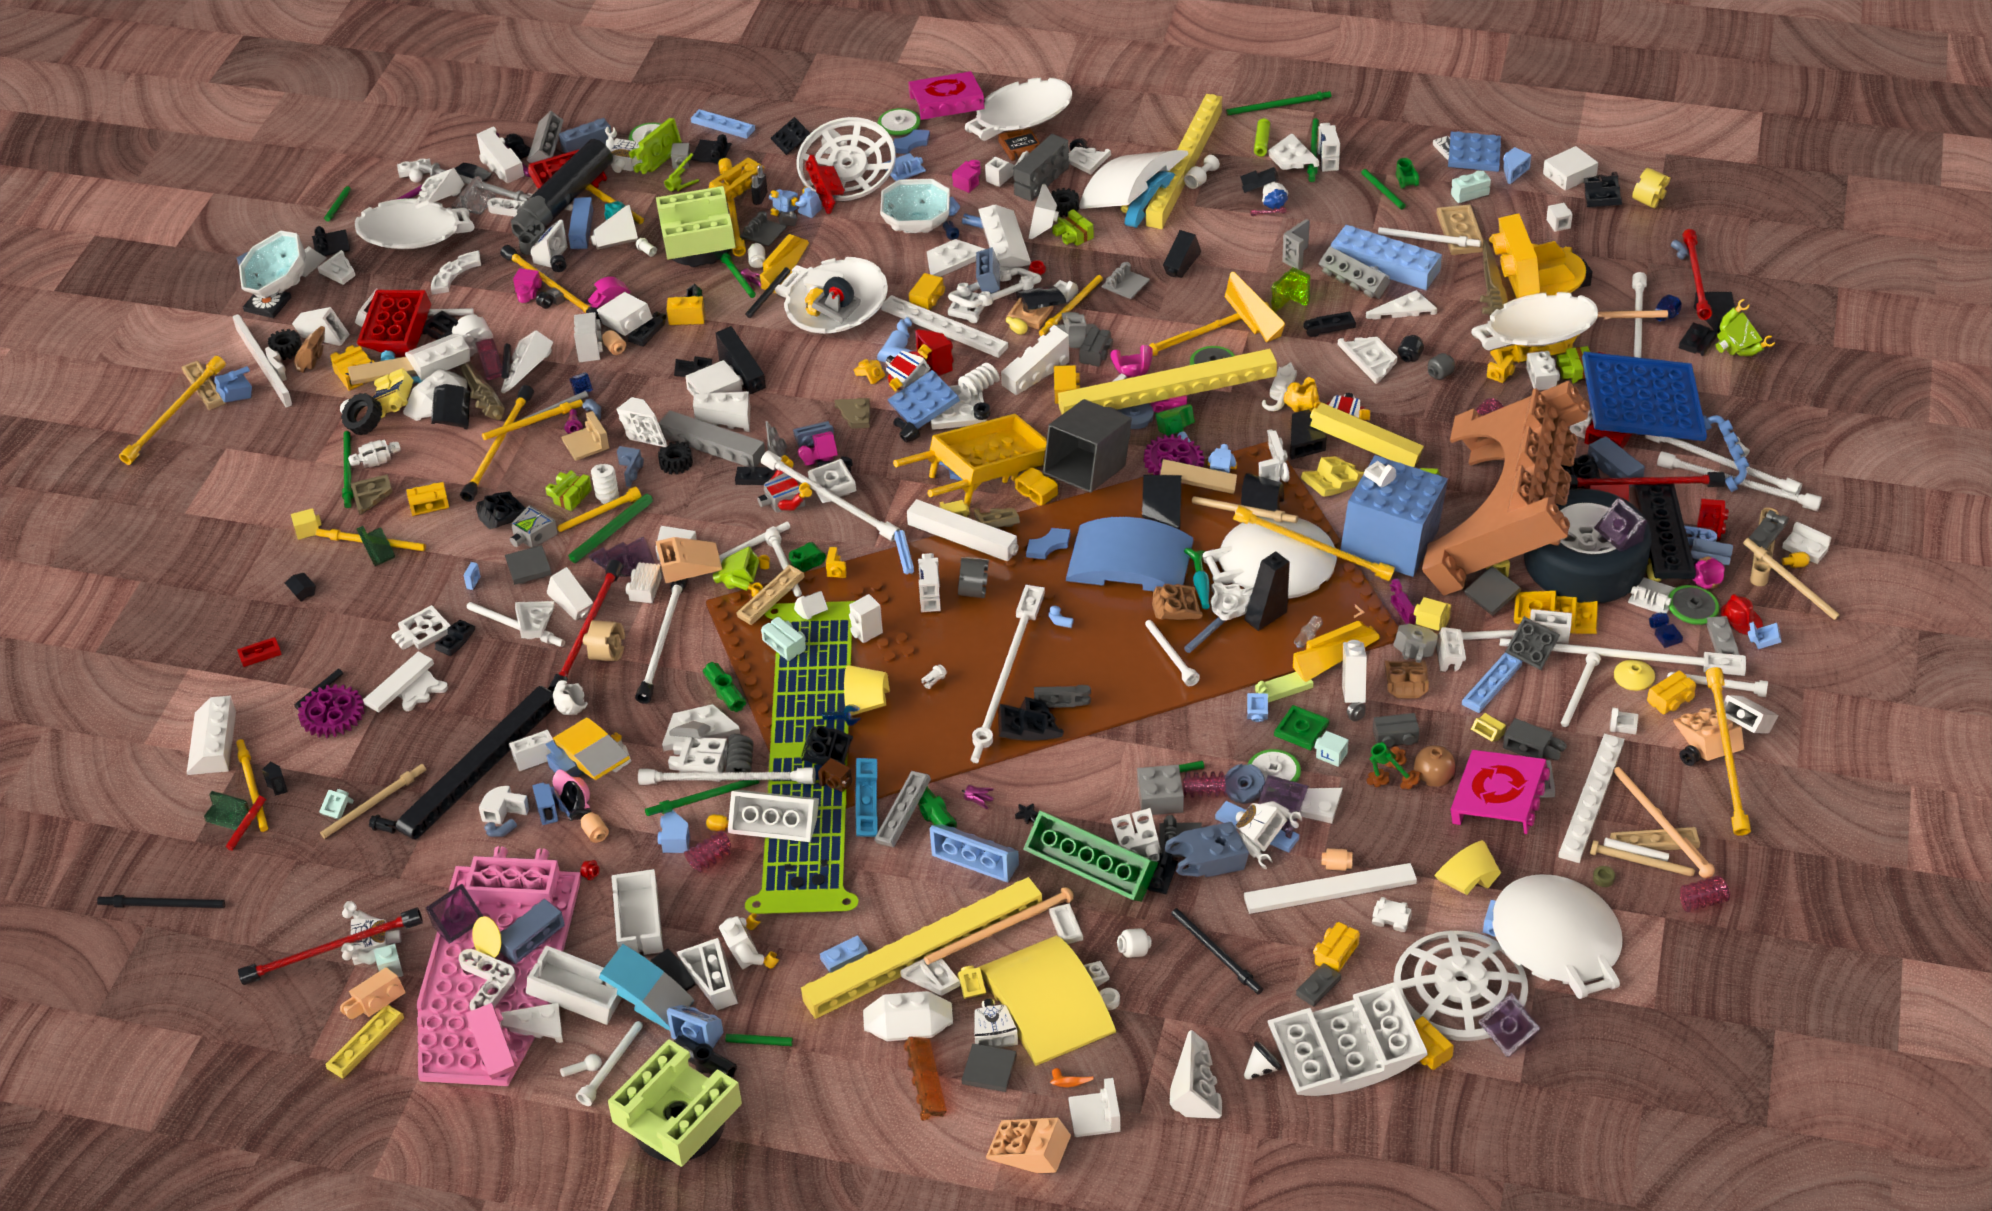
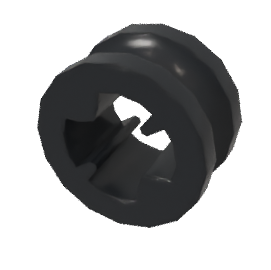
M555 255L550 259L553 271L562 272L566 269V261L562 255Z
M545 291L540 292L536 298V304L544 309H548L553 303V296Z
M980 402L974 405L973 410L976 419L985 420L990 417V406L987 403Z
M1687 745L1679 753L1682 762L1688 766H1693L1701 759L1699 750L1693 745Z

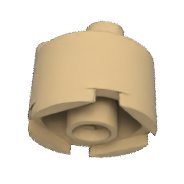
M592 620L588 634H584L583 643L587 645L588 658L590 660L618 661L624 651V646H621V639H625L624 628L621 623Z

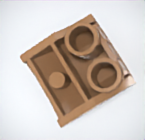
M320 326L303 342L294 359L297 371L304 373L306 368L314 369L317 358H320L323 353L324 345L322 343L325 340V327Z
M1164 584L1163 587L1156 586L1153 591L1152 600L1155 617L1158 619L1175 620L1201 618L1203 614L1198 606L1195 587L1180 584Z
M1421 660L1420 663L1416 661L1384 662L1388 692L1396 698H1419L1429 691L1425 660Z

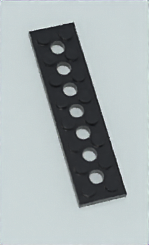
M1634 485L1639 510L1646 518L1651 531L1649 554L1654 577L1660 579H1695L1696 571L1675 485Z

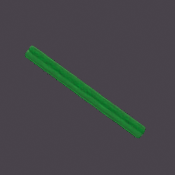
M648 493L644 494L568 555L569 560L573 563L581 560L653 502L652 496Z

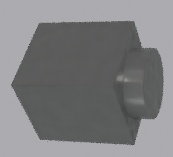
M1083 399L1049 424L1043 473L1090 493L1125 467L1132 418L1122 414L1115 408L1103 407Z

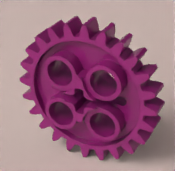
M1171 434V438L1164 435L1163 439L1157 437L1156 441L1151 440V445L1147 444V448L1144 451L1143 462L1145 463V468H1148V473L1154 472L1153 475H1160L1163 459L1204 467L1205 456H1203V451L1199 450V445L1194 446L1195 441L1188 442V437L1183 440L1181 435L1175 438Z
M337 684L333 688L326 685L324 690L319 687V692L311 691L312 696H305L306 701L300 702L301 707L298 708V717L301 727H304L305 732L310 731L311 735L317 733L318 738L325 734L326 738L330 734L336 737L338 732L344 735V730L346 729L352 731L351 725L358 726L357 720H362L361 715L365 714V706L361 695H358L357 690L353 691L351 686L346 689L344 684L340 688L337 687Z

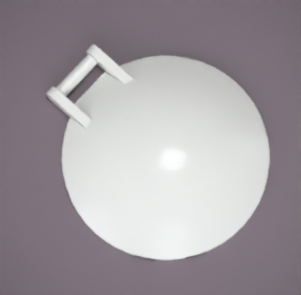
M1032 78L1028 79L1026 83L1019 84V82L1006 85L984 99L985 109L976 111L977 118L967 122L965 130L969 133L973 132L980 139L986 141L1003 131L1023 130L1040 125L1055 117L1067 107L1072 99L1071 87L1065 81L1056 78H1049L1048 80Z
M413 198L378 203V207L365 209L361 212V216L355 220L356 232L365 241L381 247L401 250L431 246L455 233L471 232L475 226L470 221L467 208H444L442 203L436 201L416 208L417 199Z
M846 257L845 260L837 261L833 258L822 261V265L815 268L809 267L808 269L796 265L783 283L775 288V292L778 295L786 298L784 308L791 322L803 330L814 333L841 332L860 325L879 310L885 301L888 291L887 280L881 269L868 260L856 257ZM809 269L844 273L845 280L850 283L854 290V296L861 299L860 305L842 324L823 313H820L817 317L807 313L805 298L808 293L807 287L804 286L805 275H808Z
M1546 292L1527 295L1505 303L1504 308L1501 310L1496 309L1490 315V321L1487 324L1472 329V335L1482 342V346L1486 350L1510 344L1522 346L1556 344L1573 338L1590 328L1598 317V309L1591 299L1582 295L1573 297L1572 293L1557 292V295L1548 296Z
M1260 517V519H1265L1269 523L1272 522L1288 530L1290 529V531H1295L1299 535L1302 534L1335 548L1330 537L1321 528L1309 521L1299 518L1297 523L1286 521L1281 523L1271 518ZM1249 522L1248 525L1241 523L1231 530L1223 540L1221 548L1206 551L1202 555L1204 562L1210 568L1214 583L1220 582L1223 585L1237 583L1247 588L1255 584L1261 560L1275 551L1290 561L1288 599L1300 597L1319 589L1320 584L1328 581L1332 576L1337 561V556L1324 552L1321 549L1319 550V548H1314L1312 545L1309 546L1291 537L1289 538L1286 535L1284 536L1282 533L1279 534L1277 531L1275 532L1263 526L1261 527V525H1256V523L1251 524ZM1219 561L1223 570L1222 573H1220L1215 562Z
M1544 874L1520 878L1509 884L1500 893L1493 908V929L1500 946L1517 965L1520 966L1522 964L1533 971V975L1547 981L1555 979L1562 981L1563 984H1569L1579 999L1587 997L1590 993L1607 988H1619L1620 981L1611 967L1617 962L1621 953L1622 931L1614 912L1598 894L1574 880ZM1601 978L1604 979V980L1599 981V982H1596V983H1592V984H1589V985H1584V983H1587V982H1591V981L1598 980V979H1601Z

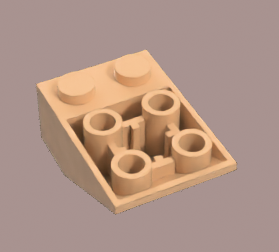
M679 537L655 541L665 583L722 570L717 546L714 542Z
M1710 708L1700 709L1699 712L1693 714H1683L1680 718L1674 719L1675 725L1687 742L1696 747L1701 757L1706 761L1725 755L1718 714ZM1727 719L1732 752L1744 750L1742 727Z
M1059 1118L1001 1120L986 1158L1035 1173H1055L1071 1134Z

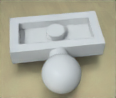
M419 159L413 162L405 161L397 164L399 178L409 176L411 181L415 183L420 182L423 174L430 172L419 169L418 165L420 162L431 165L430 159Z

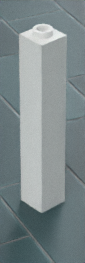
M917 499L907 510L908 525L1005 561H1009L1018 551L1017 536Z

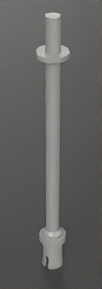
M420 162L418 165L419 169L430 172V176L447 171L441 169L438 163H434L431 166ZM459 175L463 183L504 195L517 201L525 202L531 197V195L524 194L520 190L513 192Z

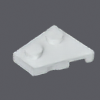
M1075 147L1069 152V162L1071 165L1091 175L1111 156V151L1105 149V152L1096 151V148L1085 149L1083 147Z
M923 958L901 970L902 978L940 996L960 986V980L943 959L927 965Z

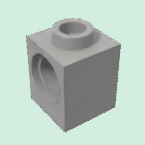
M689 143L672 144L671 159L673 169H677L691 154ZM690 160L683 168L690 167Z

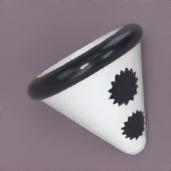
M1258 1041L1254 1042V1047L1244 1073V1077L1247 1080L1282 1070V1065Z

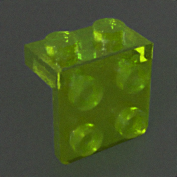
M1292 267L1278 281H1275L1271 287L1272 310L1276 313L1291 299L1306 306L1310 302V275Z

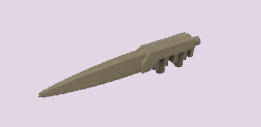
M1483 239V264L1487 296L1481 295L1480 302L1487 303V307L1482 308V314H1488L1490 318V315L1496 309H1503L1504 304L1508 301L1491 248L1487 240Z
M470 361L459 365L472 390L470 398L477 400L476 408L483 409L482 412L487 417L501 420L505 408L493 388L485 382Z

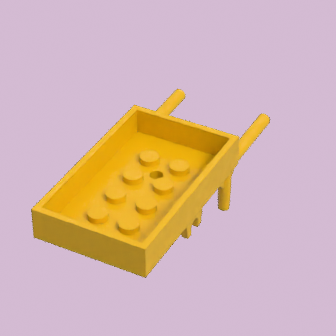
M1011 414L933 435L930 451L894 460L893 464L895 467H900L928 459L931 462L929 477L935 478L939 462L942 461L963 480L928 490L929 497L962 488L966 492L964 505L967 504L970 507L973 492L981 483L1002 477L1003 483H1007L1010 476L1011 480L1015 481L1019 472L1028 470L1030 467L1035 468L1044 465L1047 439L1018 415Z

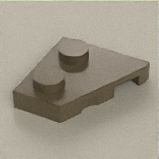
M388 474L351 483L359 515L365 513L392 493Z

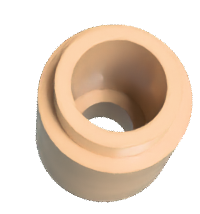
M608 330L603 334V344L613 355H619L625 350L626 342L617 332Z
M590 812L582 817L581 827L591 842L598 843L606 839L609 829L599 815Z
M1327 848L1326 852H1322V865H1326V870L1346 871V869H1352V852H1347V849Z

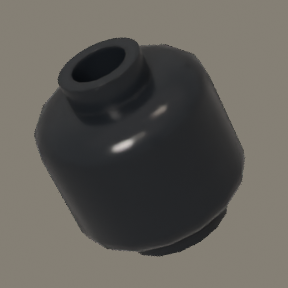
M1416 335L1403 338L1398 347V354L1403 361L1415 362L1420 358L1424 350L1422 339Z

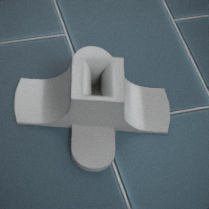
M1076 312L1062 313L1064 325H1055L1069 335L1070 348H1081L1086 338L1085 335L1088 334L1090 328H1098L1094 324H1086L1084 314L1079 315Z

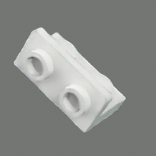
M1796 522L1792 533L1783 542L1782 548L1791 553L1806 552L1810 557V561L1818 564L1829 550L1831 537Z

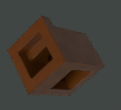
M832 758L818 771L821 786L827 784L830 788L843 792L852 783L851 768Z

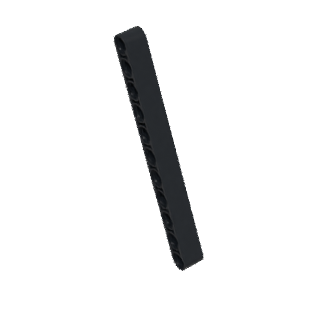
M538 686L398 819L396 823L397 831L414 840L425 833L511 750L509 743L524 738L556 707L553 699L554 692L543 686Z

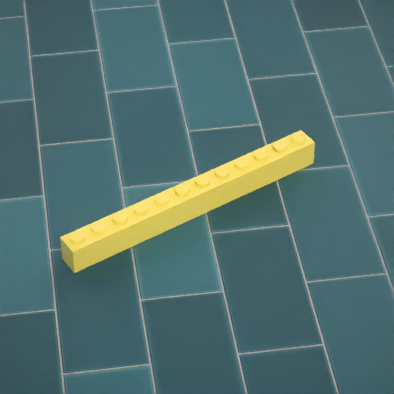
M1214 94L1205 95L1177 149L1188 151V155L1167 171L1175 174L1166 188L1159 187L1153 195L1146 209L1147 227L1163 229L1185 186V175L1190 168L1195 166L1222 113V96Z
M1271 349L1060 392L1058 393L1059 409L1061 414H1064L1077 403L1086 399L1103 407H1112L1118 410L1277 376V362Z
M1029 877L1017 881L1013 885L998 890L996 893L980 899L966 908H961L959 911L943 917L929 926H924L920 930L906 935L892 944L885 945L883 948L867 954L853 963H848L844 967L830 972L816 981L807 983L801 987L803 1002L813 1017L817 1019L902 977V969L920 961L925 956L1042 902V893Z

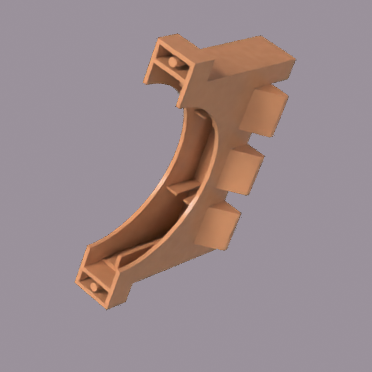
M1569 380L1542 392L1535 388L1530 397L1484 416L1478 414L1474 408L1455 416L1450 441L1454 443L1462 440L1471 450L1470 466L1490 460H1505L1497 485L1480 508L1457 528L1427 544L1422 571L1443 596L1463 589L1466 575L1548 544L1557 546L1560 544L1561 539L1568 537L1570 522L1559 511L1556 504H1567L1571 476L1561 465L1573 466L1576 456L1578 439L1568 427L1586 420L1590 409L1587 400L1582 398L1577 387L1573 386Z

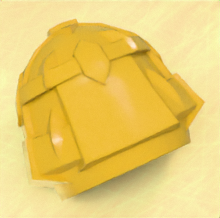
M1307 377L1302 385L1296 382L1291 383L1284 394L1285 404L1291 407L1294 412L1308 409L1312 412L1315 402H1320L1315 380Z

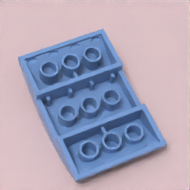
M1109 517L1086 522L1079 526L1066 581L1104 585L1105 580L1142 584L1143 590L1154 591L1156 586L1163 587L1164 584L1184 585L1190 559L1184 552V549H1192L1194 538L1172 526L1142 518Z

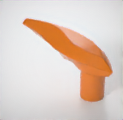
M1055 1068L1052 1070L1053 1080L1050 1083L1058 1087H1074L1094 1080L1093 1076L1065 1077L1062 1076L1059 1068Z

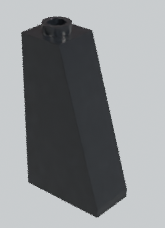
M730 326L715 332L719 360H724L729 366L733 367L736 375H740L742 378V386L747 392L749 391L751 395L765 389L764 373L733 327Z
M1276 551L1261 560L1245 616V621L1258 631L1287 613L1290 561Z

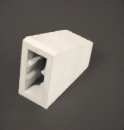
M630 205L622 208L593 231L591 241L593 246L596 245L597 250L637 241L638 236Z
M331 307L300 313L292 323L302 338H307L320 326L325 327L324 343L342 345L350 335Z
M566 567L550 577L547 594L574 620L581 617L586 618L594 603L569 569Z

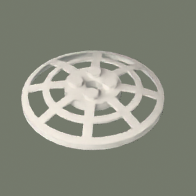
M846 117L829 121L810 133L801 144L796 160L797 171L803 185L816 192L811 187L814 185L811 180L805 179L803 160L808 161L810 156L806 154L808 148L822 135L827 143L816 153L815 158L818 165L834 166L843 187L848 181H857L859 185L844 188V192L860 188L864 189V191L853 195H833L835 201H848L872 193L888 179L895 165L896 151L891 136L882 126L868 119ZM854 126L853 135H842L833 139L828 132L838 127ZM861 126L876 131L882 138L874 143L869 138L860 136ZM851 140L850 145L837 146V143L841 141ZM858 141L866 143L870 148L863 151L857 147ZM886 142L891 151L890 163H882V156L879 150ZM828 148L833 150L828 159L821 158ZM875 152L877 164H868L867 157ZM848 161L851 162V164H849V165H843L844 163H846V162H848ZM888 169L885 175L875 185H873L872 187L869 185V183L877 176L880 170ZM866 170H874L866 181L861 177Z
M1468 931L1437 932L1419 939L1401 955L1395 968L1393 980L1398 986L1413 1022L1424 1016L1445 1038L1455 1041L1483 1040L1507 1030L1522 1014L1528 995V981L1522 965H1517L1505 953L1499 942L1490 937ZM1458 937L1475 939L1490 946L1483 948L1473 943L1459 942ZM1441 938L1449 939L1448 943L1437 945L1427 952L1418 949V947L1430 941ZM1460 947L1473 949L1480 953L1472 958L1462 955ZM1447 948H1451L1453 956L1445 959L1433 955ZM1499 950L1515 964L1519 974L1507 973L1503 963L1494 953ZM1411 954L1419 957L1414 978L1401 981L1402 966L1408 955ZM1487 958H1490L1500 972L1487 971L1482 963ZM1426 961L1437 966L1435 974L1421 976L1422 968ZM1462 976L1465 977L1467 980L1458 981L1456 977ZM1489 980H1502L1501 989L1497 996L1487 989ZM1508 981L1522 984L1519 1001L1513 1010L1503 1002L1508 990ZM1423 984H1435L1439 992L1435 999L1427 993ZM1416 986L1421 998L1429 1005L1422 1015L1410 1005L1403 993V989ZM1482 996L1490 1001V1003L1483 1007L1472 1009L1471 1002L1478 1000ZM1448 999L1453 1002L1462 1003L1463 1010L1453 1009L1442 1004ZM1496 1007L1506 1016L1494 1025L1481 1029L1474 1028L1473 1017L1484 1015ZM1436 1011L1449 1016L1464 1018L1465 1030L1447 1028L1431 1022L1430 1019Z

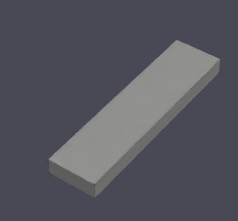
M911 771L874 839L877 844L895 847L931 780L928 774Z

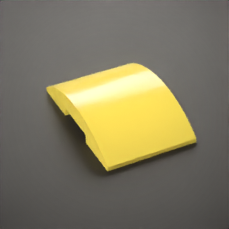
M1057 935L980 966L982 977L995 999L1007 1006L1017 1028V1035L1035 1066L1116 1033L1105 1003L1086 968L1070 946Z

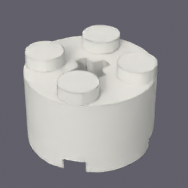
M475 314L466 315L458 320L456 327H453L452 334L462 335L469 346L470 357L475 353L489 351L492 348L493 334L483 317H478Z

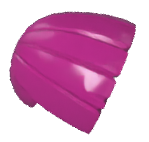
M1142 345L1140 347V354L1121 356L1120 350H1113L1110 356L1119 374L1122 373L1127 378L1147 374L1152 361L1153 348L1148 345Z

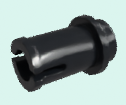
M379 814L376 816L372 815L369 820V827L374 831L378 829L394 834L396 829L388 826L396 827L397 821L382 818Z

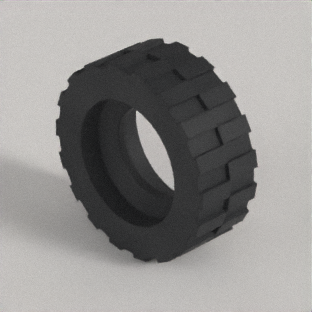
M367 393L354 395L348 400L342 410V424L355 434H368V432L373 431L381 420V403ZM367 406L365 416L357 422L358 413Z

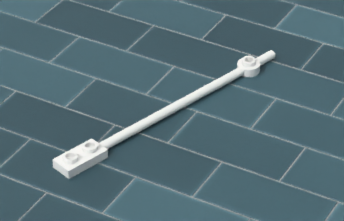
M1025 585L1016 610V617L1021 619L983 726L974 730L972 734L973 744L975 745L971 757L973 763H978L983 748H987L993 743V733L990 728L1028 620H1036L1045 594L1044 587Z
M1500 638V646L1508 647L1512 639ZM1556 643L1553 651L1578 654L1593 652L1599 656L1703 666V672L1714 667L1721 668L1723 674L1745 676L1746 656L1704 652V657L1702 658Z

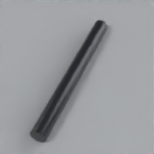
M785 267L745 313L748 318H751L774 292L776 286L790 273L789 268Z

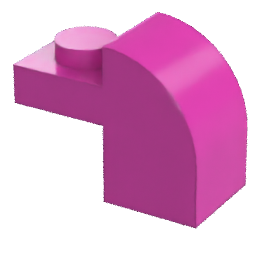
M604 277L594 284L597 290L588 301L592 307L599 309L608 303L610 299L613 300L624 292L630 294L631 291L619 279Z

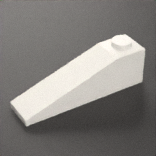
M1042 184L1035 205L1029 239H1033L1051 228L1053 222H1057L1058 219L1057 204L1045 184Z

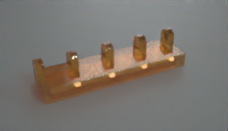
M909 1036L904 1044V1050L909 1053L907 1063L912 1068L914 1075L912 1084L916 1086L918 1092L916 1102L921 1105L920 1119L925 1121L930 1116L943 1117L947 1110L930 1039Z

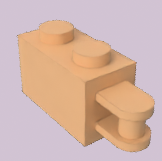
M385 967L351 989L349 992L352 997L342 1003L340 1011L349 1019H354L362 1013L370 1017L406 992L398 975Z

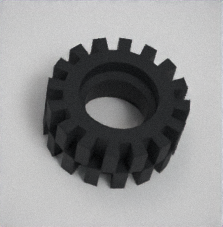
M1058 188L1056 191H1052L1051 195L1057 204L1056 211L1059 212L1058 215L1060 217H1063V215L1067 217L1068 212L1072 209L1076 212L1079 210L1078 193H1075V190L1071 191L1070 188L1067 190L1062 188L1060 190Z
M281 329L282 332L276 331V334L272 333L271 337L268 338V346L273 351H277L283 360H286V358L292 359L291 356L295 357L302 346L298 332H295V330L291 331L290 329H287V331Z
M675 441V444L669 442L667 447H661L660 451H658L659 465L665 473L669 472L672 475L675 472V475H678V472L685 473L684 469L688 471L689 467H692L691 448L683 442L679 444V441Z

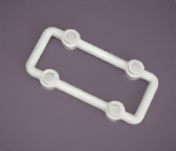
M1001 267L1000 281H1009L1012 279V276L1019 274L1022 275L1019 283L992 294L988 291L981 292L978 299L974 301H969L962 297L970 296L971 292L980 289L978 282L969 286L968 283H959L956 288L957 290L951 292L948 298L968 308L989 306L996 299L1019 290L1032 289L1042 278L1039 274L1020 267L1010 270L1008 267Z

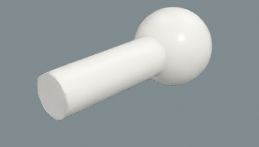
M590 1054L583 1062L561 1068L560 1073L562 1077H566L584 1070L596 1071L601 1067L602 1061L598 1055Z

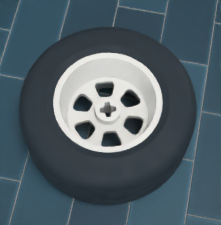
M1569 490L1567 504H1556L1559 511L1570 522L1568 537L1561 539L1560 544L1557 546L1548 544L1524 553L1525 566L1529 575L1545 591H1556L1557 596L1577 597V602L1579 603L1598 601V604L1606 603L1626 596L1631 592L1633 586L1637 587L1643 580L1647 570L1651 546V531L1643 514L1627 500L1600 490Z

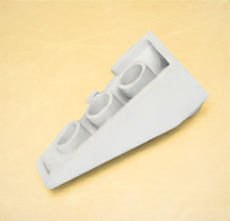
M452 168L428 177L421 186L422 191L419 192L420 197L417 198L415 207L420 208L452 195L454 197L458 195L465 184L456 170Z
M537 330L519 341L511 358L514 361L509 365V371L511 372H509L508 378L504 379L501 389L503 394L512 389L536 365L550 355L553 341Z
M1193 1030L1188 1032L1170 1088V1105L1175 1111H1179L1185 1117L1220 1118L1222 1116L1221 1095L1216 1093L1214 1085L1217 1084V1079L1210 1071V1066L1213 1063L1207 1042Z

